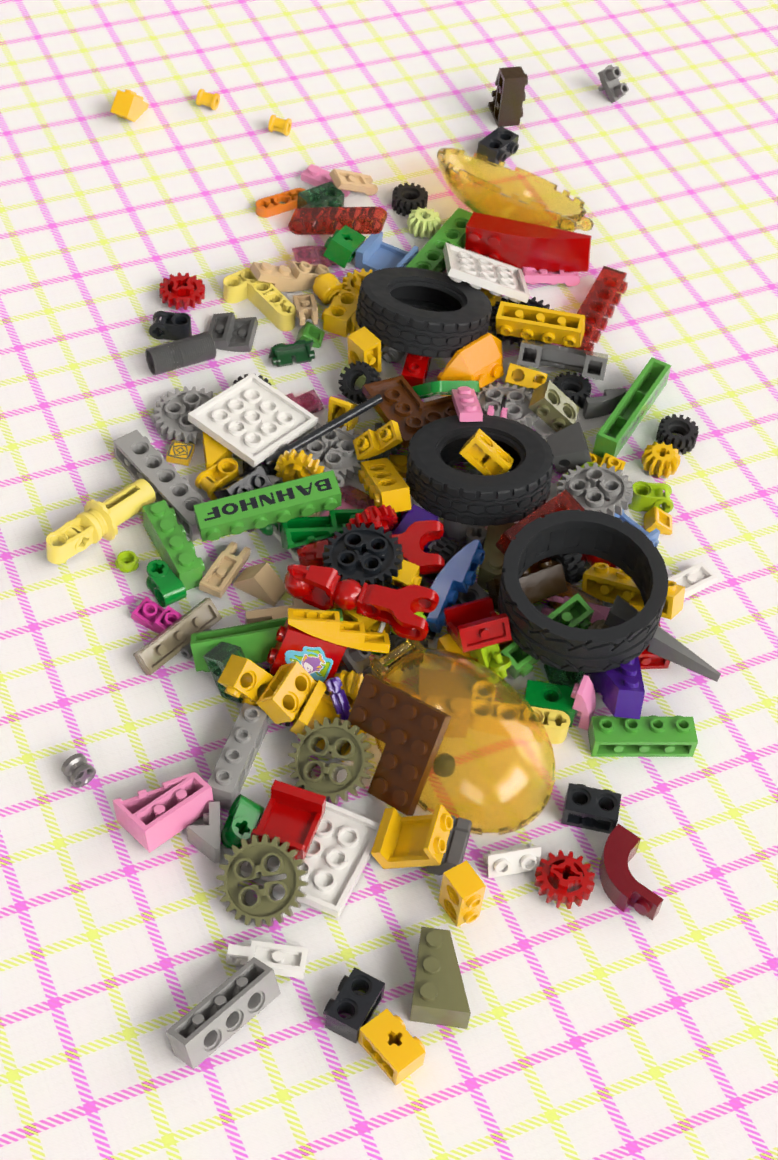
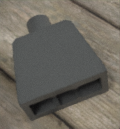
M579 422L546 438L554 455L553 463L557 472H566L568 469L575 470L576 465L582 466L584 463L592 462Z

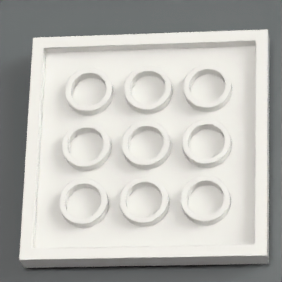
M445 243L443 254L447 274L451 280L459 283L462 281L470 283L469 285L475 289H487L496 296L505 295L516 303L521 301L528 302L530 294L522 269Z
M253 373L188 413L189 422L252 467L257 466L270 455L276 453L281 446L288 445L315 427L318 422L316 416Z
M326 801L325 813L304 859L305 862L299 866L300 870L308 871L306 875L301 876V880L308 882L309 885L300 888V891L304 892L306 897H297L296 900L338 918L372 855L371 850L380 823ZM272 856L268 860V868L270 871L275 872L280 866V861L276 856ZM248 861L244 862L241 866L240 871L244 877H248L252 873V865ZM261 874L260 879L252 881L264 886L265 882L286 879L287 875L280 874L264 877ZM277 884L273 888V890L285 894V889L281 884Z

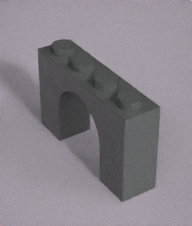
M523 339L520 345L517 364L539 368V366L557 367L581 373L582 377L603 381L608 354Z

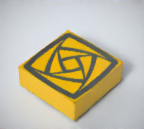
M172 440L166 455V461L189 466L195 451V445Z

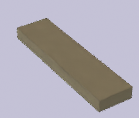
M205 598L134 653L133 656L145 675H151L191 642V634L203 632L211 628L222 617L212 600Z

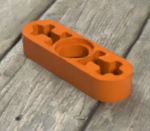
M295 188L256 201V214L259 217L268 218L304 207L308 204L309 193L306 189Z

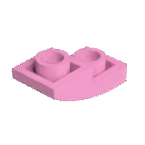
M584 675L580 684L575 683L571 698L575 699L573 709L578 711L576 716L581 717L578 727L588 731L591 717L594 715L596 708V693L589 676Z

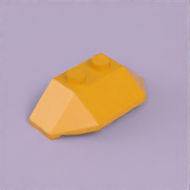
M486 333L459 349L447 363L444 371L440 372L437 376L438 381H479L480 390L482 387L494 382L504 375L502 341L494 335Z

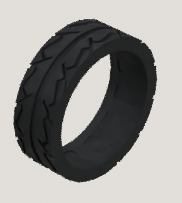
M561 510L544 515V518L539 517L525 525L514 536L516 537L515 540H511L505 552L498 594L499 614L506 613L508 616L512 640L522 651L537 661L540 659L543 664L559 670L577 673L580 671L584 673L605 672L621 667L620 664H627L640 656L650 644L648 642L653 640L668 592V573L665 562L656 546L654 547L653 542L641 530L628 522H623L620 518L603 512L590 510ZM567 553L592 555L619 567L633 580L641 593L644 608L633 618L617 626L605 629L570 627L556 622L541 613L528 600L522 590L519 579L534 563L550 556Z

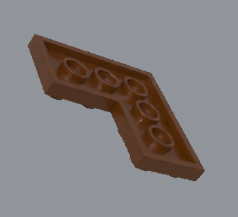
M403 375L365 384L362 388V393L367 399L377 394L381 395L383 402L376 405L374 409L385 423L391 420L398 422L403 440L400 444L403 448L408 447L413 435L426 424L440 418L457 415L452 395L423 402Z
M365 673L348 721L353 726H358L362 731L386 743L367 793L394 807L401 813L413 816L451 716L372 674Z

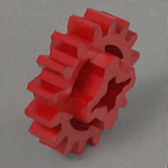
M180 272L177 276L170 274V279L164 278L163 283H160L159 297L162 298V303L168 302L169 308L173 305L176 307V310L180 307L187 310V306L195 308V303L202 304L201 300L205 299V284H202V279L197 280L196 275L190 277L189 273H186L185 276H182Z
M381 505L379 508L370 506L364 509L363 512L356 513L354 518L349 519L350 523H347L345 526L348 530H351L352 524L360 528L361 524L365 523L366 528H369L373 523L376 530L383 526L385 534L389 529L394 528V524L398 523V517L394 508L390 505L387 507Z
M559 850L556 857L551 852L548 853L547 860L542 858L535 872L536 879L534 885L540 887L538 891L539 896L546 894V903L554 900L556 901L557 908L561 906V903H565L567 909H571L573 902L578 907L581 906L583 899L588 901L595 885L593 882L595 873L589 872L591 864L583 865V856L575 859L573 858L572 851L569 852L568 856H564L562 850Z

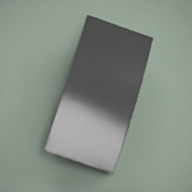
M626 388L604 390L603 396L586 398L582 413L584 419H593L611 414L626 394Z

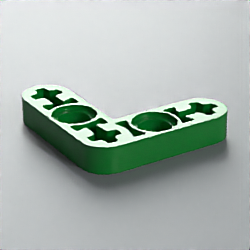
M433 381L412 387L420 399L437 395H452V389H458L461 386L470 387L475 390V393H480L479 381Z

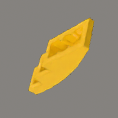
M288 608V624L311 636L362 651L389 654V634L365 632L364 622L340 621L339 611Z

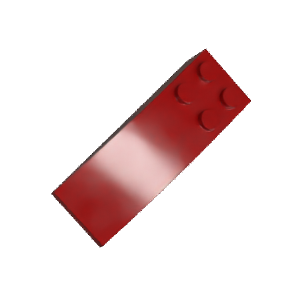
M473 212L466 224L465 249L520 269L522 267H531L537 271L546 269L548 272H559V270H564V272H586L589 270L592 236Z

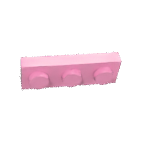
M467 386L452 389V401L459 422L483 421V412L475 390Z

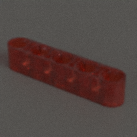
M381 207L297 208L288 227L292 233L297 235L334 234L337 229L341 230L344 225L360 234H378L384 227L387 212Z

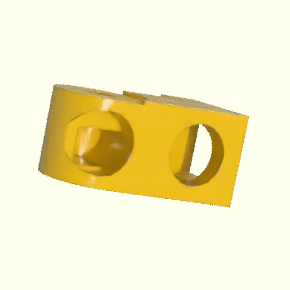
M509 363L504 383L536 389L547 381L548 374Z

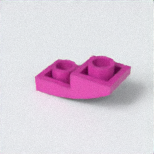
M148 597L131 614L133 620L159 634L183 616L170 606H167L166 609L162 608Z

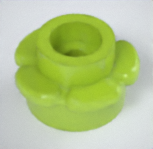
M122 551L117 556L115 566L123 573H130L138 569L139 559L132 551Z

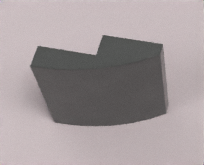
M234 312L213 314L208 332L213 337L216 349L232 352H251L258 321L256 317L236 319Z

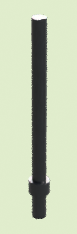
M375 395L290 445L285 444L281 446L276 453L264 460L267 467L272 466L277 462L279 456L283 455L284 451L287 450L289 453L292 449L298 451L382 403L381 395Z

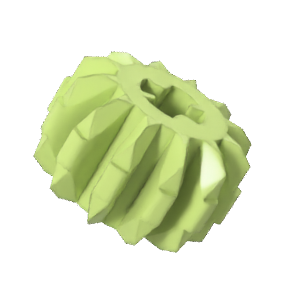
M418 207L417 210H411L407 218L409 233L414 234V237L419 236L422 239L423 237L430 239L441 228L439 213L434 212V209L429 210L426 207L424 209Z

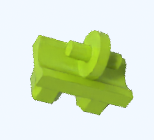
M498 644L470 651L471 657L479 661L476 669L478 679H487L496 685L498 681L508 676L506 669L511 666V660L508 656L501 655Z

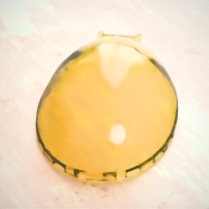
M440 148L438 150V165L444 181L454 195L472 212L571 232L579 229L583 231L592 230L593 221L584 216L587 212L583 208L585 202L578 197H575L574 200L569 197L571 192L564 190L563 193L557 191L558 185L519 167H516L515 171L504 167L505 162L501 160L499 165L487 161L488 156L474 152L472 157L464 155L465 150Z
M406 639L404 643L380 659L374 658L370 661L372 669L380 679L451 716L417 804L425 812L428 810L434 814L436 805L442 804L447 812L455 816V818L460 817L471 820L472 827L470 833L482 835V833H499V835L514 832L530 824L543 812L551 798L552 789L555 784L553 747L544 725L530 704L505 679L485 665L464 655L442 649L424 648L419 641ZM410 650H413V652L407 654L406 656L398 660L396 663H394L388 670L385 669L386 666H388L389 664H391L392 662H394ZM375 738L377 748L382 754L386 743Z

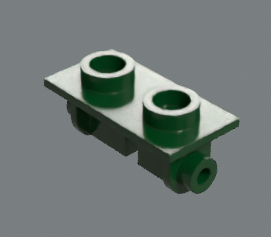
M298 340L293 344L287 345L284 343L276 344L271 347L268 357L271 358L272 365L277 367L292 365L291 357H295L296 364L311 362L312 359H315L314 350L311 351L313 340Z

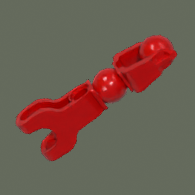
M437 520L416 521L405 532L392 535V538L398 537V544H402L403 560L420 566V575L439 573L445 566L442 556L423 551L424 546L428 542L440 539L443 536L444 525ZM328 539L316 543H308L297 549L299 564L324 567L322 553H324V545H328Z
M292 564L288 565V572L284 578L287 593L294 598L301 599L306 604L321 610H329L330 607H333L334 603L345 611L357 609V614L388 623L399 637L415 641L425 639L429 629L427 621L414 613H431L436 609L439 602L437 592L430 588L413 584L402 589H392L376 584L368 585V583H364L362 587L359 582L353 579L340 581L337 570L329 567Z

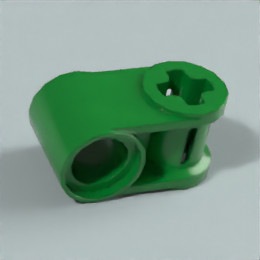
M153 560L148 563L147 574L149 576L146 579V585L163 608L187 596L184 584L176 577L166 562Z
M239 794L230 807L228 818L220 837L223 845L232 850V845L242 846L241 839H250L252 830L256 828L264 812V807Z

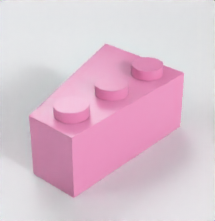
M196 772L162 783L163 787L149 792L146 789L138 791V796L123 801L121 798L112 800L117 822L149 853L201 818L204 813L209 812V802H214L212 787Z

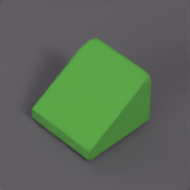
M307 321L300 328L296 341L313 340L312 347L320 348L325 332Z

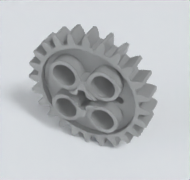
M497 382V386L489 384L488 388L482 387L480 393H476L482 412L487 415L488 406L490 405L494 406V416L500 417L503 398H507L505 408H508L507 419L520 422L528 427H532L533 422H537V417L539 416L529 408L532 392H525V387L518 389L517 385L510 387L509 383L501 386Z
M184 386L183 391L175 388L174 394L168 391L167 397L161 396L160 401H156V408L153 409L156 430H160L161 436L167 434V440L175 438V441L180 442L184 440V443L192 441L194 445H197V440L203 442V431L188 421V413L212 399L213 391L205 393V388L196 391L195 386L192 390H188Z
M317 423L316 429L321 427L319 423ZM346 426L334 429L297 451V453H300L301 450H304L306 455L313 454L312 459H319L318 465L324 466L323 472L333 470L334 473L344 478V482L346 476L353 479L354 474L358 475V470H361V462L367 461V459L357 460L353 440L360 436V434L354 435V429L347 431ZM315 428L310 429L309 431H307L306 433H304L303 435H301L300 437H298L297 440L300 439V438H302V437H304L305 435L311 433L312 431H314V430H316V429H315Z
M594 462L593 467H590L587 463H585L584 468L576 465V471L568 469V475L562 474V480H558V503H561V509L590 510L614 516V513L622 515V509L628 510V504L632 503V481H628V475L622 476L623 470L615 472V466L609 469L606 468V463L601 467H598L596 462Z

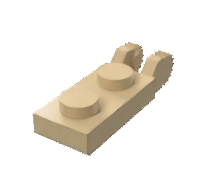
M333 169L329 174L335 187L340 190L362 192L368 196L374 195L378 191V187L372 184L373 179L370 175L340 169Z
M314 294L293 295V305L296 308V316L299 318L300 326L305 325L306 319H312L313 325H317L318 307Z
M231 542L225 551L220 553L199 583V590L221 598L247 562L251 549L244 547L238 556H234L238 545L235 542Z

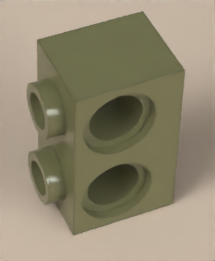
M550 380L533 390L529 408L555 432L576 423L579 407Z

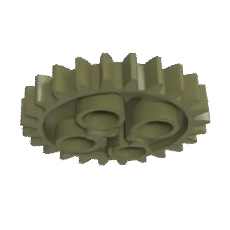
M324 717L323 725L314 720V729L305 726L307 734L304 736L298 733L297 736L301 740L300 743L291 744L297 749L296 752L288 753V756L295 759V762L288 764L289 768L296 770L290 775V778L299 779L295 786L299 788L305 787V790L326 796V801L328 802L330 798L335 805L338 804L339 797L343 801L348 802V793L358 796L355 788L359 786L365 789L362 779H371V776L366 773V769L374 768L373 765L368 763V760L372 759L374 754L366 751L372 747V744L369 742L363 743L367 735L364 733L358 734L360 728L356 725L350 729L351 722L345 720L341 725V719L335 717L333 724L329 718ZM320 740H325V748L323 751L317 752L316 744ZM350 743L351 750L349 754L342 756V746ZM317 756L325 759H332L334 757L340 761H353L354 764L348 766L332 762L329 765L323 761H310L309 757ZM320 766V776L313 779L311 776L312 769ZM345 769L347 772L346 779L338 782V772Z
M267 834L263 835L261 842L257 835H252L251 844L246 839H241L242 848L232 845L231 847L235 854H224L228 864H219V868L224 870L225 873L224 875L216 876V879L224 881V885L218 887L217 891H225L226 894L220 901L230 902L226 909L227 912L237 910L234 919L239 920L245 916V925H250L253 919H255L256 927H261L263 920H265L268 927L273 926V918L279 923H283V913L292 917L294 914L291 907H301V904L296 900L297 897H306V894L300 891V888L309 885L308 882L301 880V876L306 875L308 871L299 869V866L305 861L304 859L295 860V856L299 852L297 849L288 852L289 842H284L279 846L280 837L275 836L271 843ZM272 856H276L280 861V866L275 872L270 871L268 868V860ZM246 861L252 865V873L248 877H244L240 871L242 864ZM261 874L264 877L280 874L287 875L286 879L265 882L264 888L263 885H250L242 888L238 886L240 882L260 879ZM277 884H281L285 889L284 897L281 900H277L273 896V888ZM251 889L257 894V901L252 906L245 900L246 893Z

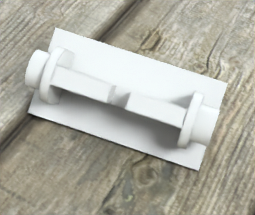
M528 843L525 846L511 848V851L506 849L488 850V853L483 854L484 864H488V878L536 870L541 860V846H532L531 843Z

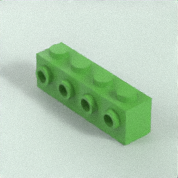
M165 500L143 506V526L162 561L166 562L176 577L182 581L186 591L199 587V583L203 578L202 572L205 571L204 562L201 557L197 558L194 544L191 540H187L185 529L182 524H178L174 509L169 508Z
M577 593L547 617L570 627L587 629L592 624L590 621L594 610ZM515 642L501 651L502 656H508L511 660V666L506 670L514 680L520 675L522 677L528 675L534 669L533 665L538 662L522 651Z
M606 715L592 716L588 728L591 757H693L698 744L694 718L680 715L673 717L640 716V719Z

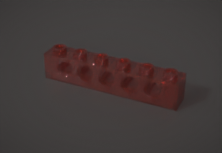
M607 266L602 268L577 314L585 315V332L581 347L571 348L593 352L594 343H598L601 330L604 331L606 329L608 318H612L615 306L619 305L622 294H625L628 282H625L627 273Z

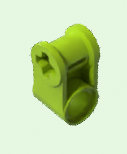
M637 481L632 485V503L628 504V507L633 511L648 512L654 506L666 513L672 511L674 504L670 499L672 494L670 485Z

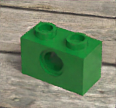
M527 680L523 705L563 711L570 717L569 727L572 728L576 711L573 709L575 699L571 698L574 687Z

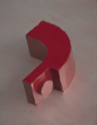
M618 824L608 836L600 859L599 875L602 887L608 898L621 911L624 912L631 905L640 915L647 916L653 921L659 913L664 899L639 883L632 876L628 862L636 854L641 838Z

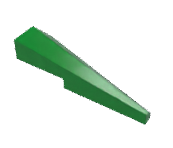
M364 509L329 511V516L297 517L280 523L282 548L291 549L333 537L335 531L342 534V527H346L345 525L350 523L349 519L354 518L356 513H361ZM395 512L397 517L399 518L401 516V512Z

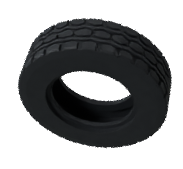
M394 267L379 269L368 274L363 279L355 315L359 327L365 326L381 340V344L413 355L452 358L459 349L487 333L492 305L488 297L480 289H475L469 285L470 283L464 281L461 283L455 282L450 279L448 274L428 269Z
M483 414V421L459 422L458 416L453 415L434 420L423 426L413 435L408 445L406 484L409 486L412 498L422 508L440 518L466 525H505L528 518L540 510L546 503L550 495L554 455L548 442L538 432L520 422ZM479 428L514 459L509 469L510 472L499 475H473L458 471L450 466L468 462L459 453L464 444Z

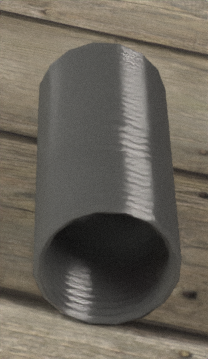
M206 331L147 348L145 356L151 373L156 376L181 367L215 359L217 352L213 337Z

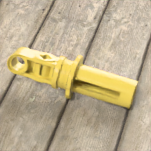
M140 478L103 502L95 501L94 499L87 501L84 506V512L79 513L75 519L66 522L62 527L47 535V560L53 564H62L78 552L85 550L89 545L99 542L102 537L108 541L113 540L115 535L118 534L117 526L141 512L143 506L156 501V495L152 486L146 480Z

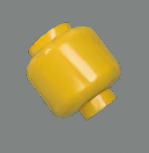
M325 273L315 278L312 290L322 303L331 304L333 297L337 296L344 287L335 275Z

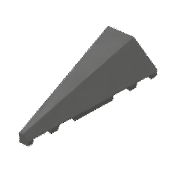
M617 595L604 624L609 627L620 625L633 618L640 611ZM658 625L653 640L648 642L650 646L647 651L711 680L718 681L721 675L719 671Z

